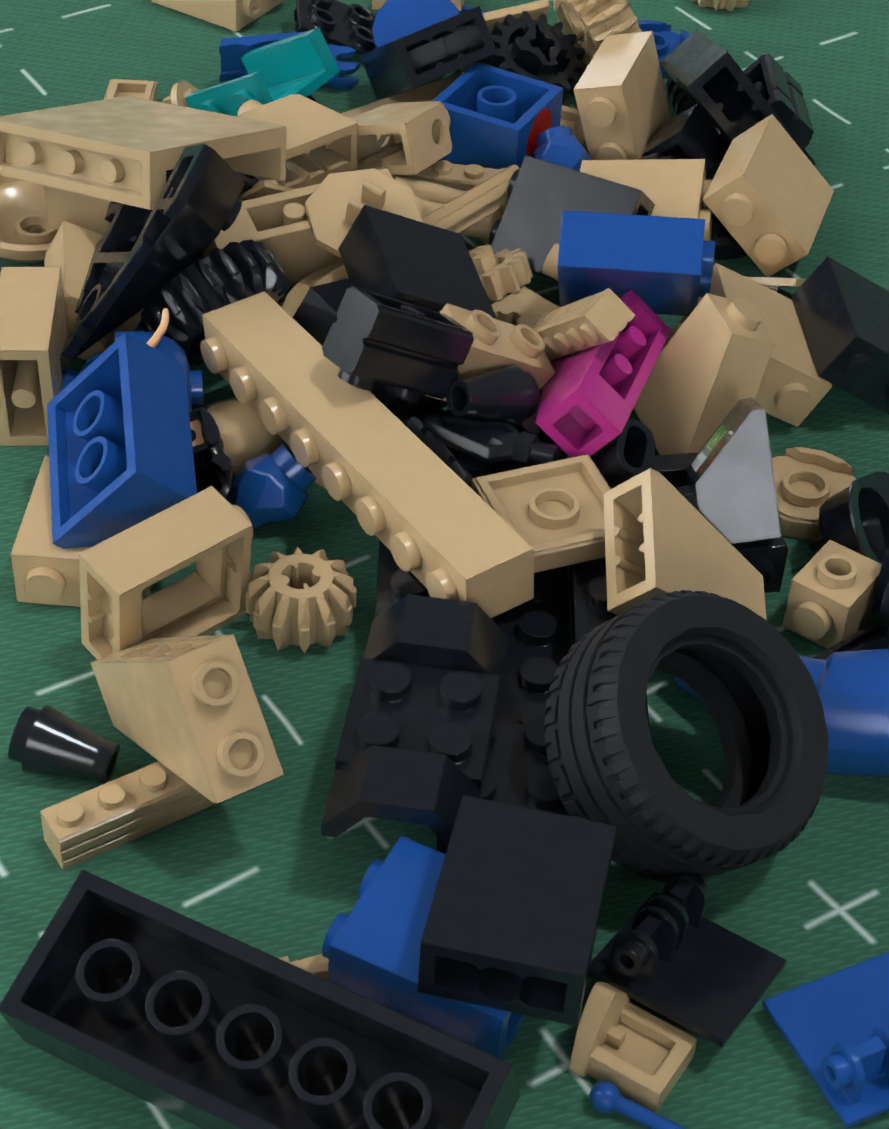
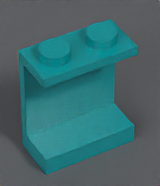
M318 27L250 50L241 57L249 75L190 93L185 99L190 108L237 117L239 108L248 100L254 99L265 105L291 94H300L307 98L337 75L340 70Z

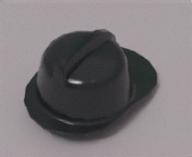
M887 472L871 473L854 480L849 487L827 498L819 508L818 523L821 536L808 545L810 551H819L829 540H832L882 564L884 553L889 548V474Z

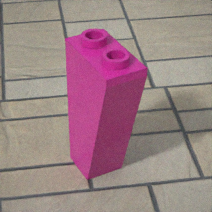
M632 289L620 299L636 316L627 323V326L618 333L619 335L612 342L550 361L555 374L543 386L535 423L570 458L582 455H589L591 457L622 433L671 331Z

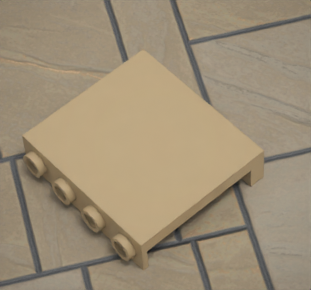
M131 96L0 116V176L153 210L166 185V171L175 168L186 146L206 144L214 149L234 172L276 181H285L287 126Z

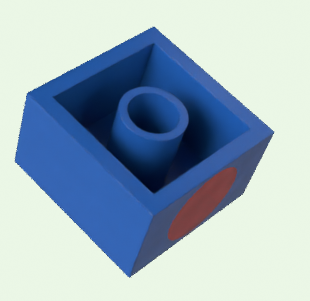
M475 62L433 100L441 101L450 116L449 131L452 150L451 153L440 160L461 165L477 164L484 168L492 169L507 168L511 165H517L521 168L525 155L535 158L534 151L536 147L534 142L537 136L549 128L560 126L563 87Z

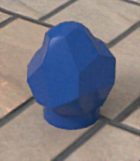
M567 126L549 128L540 133L535 139L536 150L534 155L536 159L580 171L582 160H593L582 144L574 137L572 130Z
M282 444L272 454L267 452L244 463L232 487L231 505H237L244 510L251 521L253 529L267 522H281L297 518L309 496L306 489L317 478L308 467H303L299 464L292 450L285 444Z

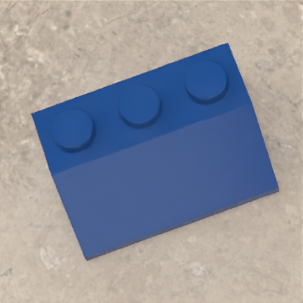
M125 332L47 403L53 544L63 549L95 546L197 494L184 365Z

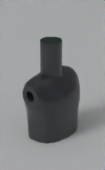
M630 418L627 420L622 433L590 458L612 489L652 468L655 459V440L648 427L637 419Z

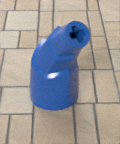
M889 649L834 652L825 660L799 656L811 674L823 705L828 732L827 773L889 777ZM674 676L676 686L702 702L696 693L678 677Z

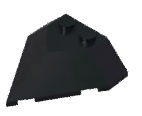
M206 144L186 146L175 168L166 171V185L153 210L113 201L110 202L105 220L111 224L105 236L96 244L75 313L78 314L77 325L73 333L66 338L61 356L72 361L149 305L148 301L151 295L160 292L163 282L175 277L178 274V269H185L191 265L195 258H199L216 239L221 230L226 231L234 223L242 206V201L237 198L245 183L214 149Z

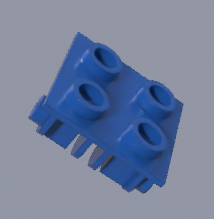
M889 952L763 1000V1008L846 1128L889 1111Z

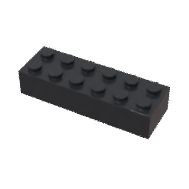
M83 869L0 1003V1014L24 1042L202 1129H505L520 1097L512 1064Z

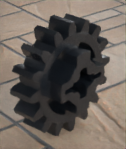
M528 11L522 12L519 21L513 15L508 14L503 24L497 22L491 32L497 53L488 56L485 64L563 87L562 103H564L568 94L574 95L573 89L587 68V64L582 61L586 53L585 49L573 46L577 36L575 34L564 35L561 32L564 24L560 21L555 23L554 26L547 24V16L545 14H541L538 21L532 20Z

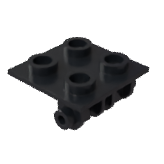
M296 0V8L294 10L296 32H306L319 27L327 44L332 43L338 46L351 47L357 51L356 54L358 55L376 49L372 29L375 17L367 8L358 4H351L349 6L337 0Z
M678 873L666 882L662 895L654 892L591 961L588 975L627 993L628 997L682 1025L690 1032L700 1035L723 1048L785 967L787 960L704 918L708 903L706 882L698 874Z

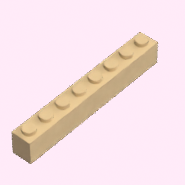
M265 291L202 314L205 340L201 341L200 349L208 369L213 374L219 373L230 384L236 398L242 404L248 403L260 415L269 433L272 435L278 434L289 445L299 464L303 467L309 466L319 476L330 496L336 501L342 500L357 516L363 530L370 536L376 535L391 551L400 569L404 572L410 571L427 588L430 597L477 603L490 618L534 598V548L370 391L357 388L341 380L338 377L340 368L323 355L322 345Z

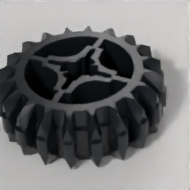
M252 239L243 240L240 243L230 242L223 249L213 248L208 255L200 259L195 258L191 265L185 269H178V274L175 277L163 282L160 292L151 295L148 301L149 305L143 309L140 326L144 332L155 333L162 319V310L167 308L169 311V323L163 336L173 339L186 352L190 366L192 364L201 365L204 363L201 354L200 343L202 340H205L202 314L263 291L281 305L287 297L290 284L284 275L285 271L273 252L268 251L262 242H254Z

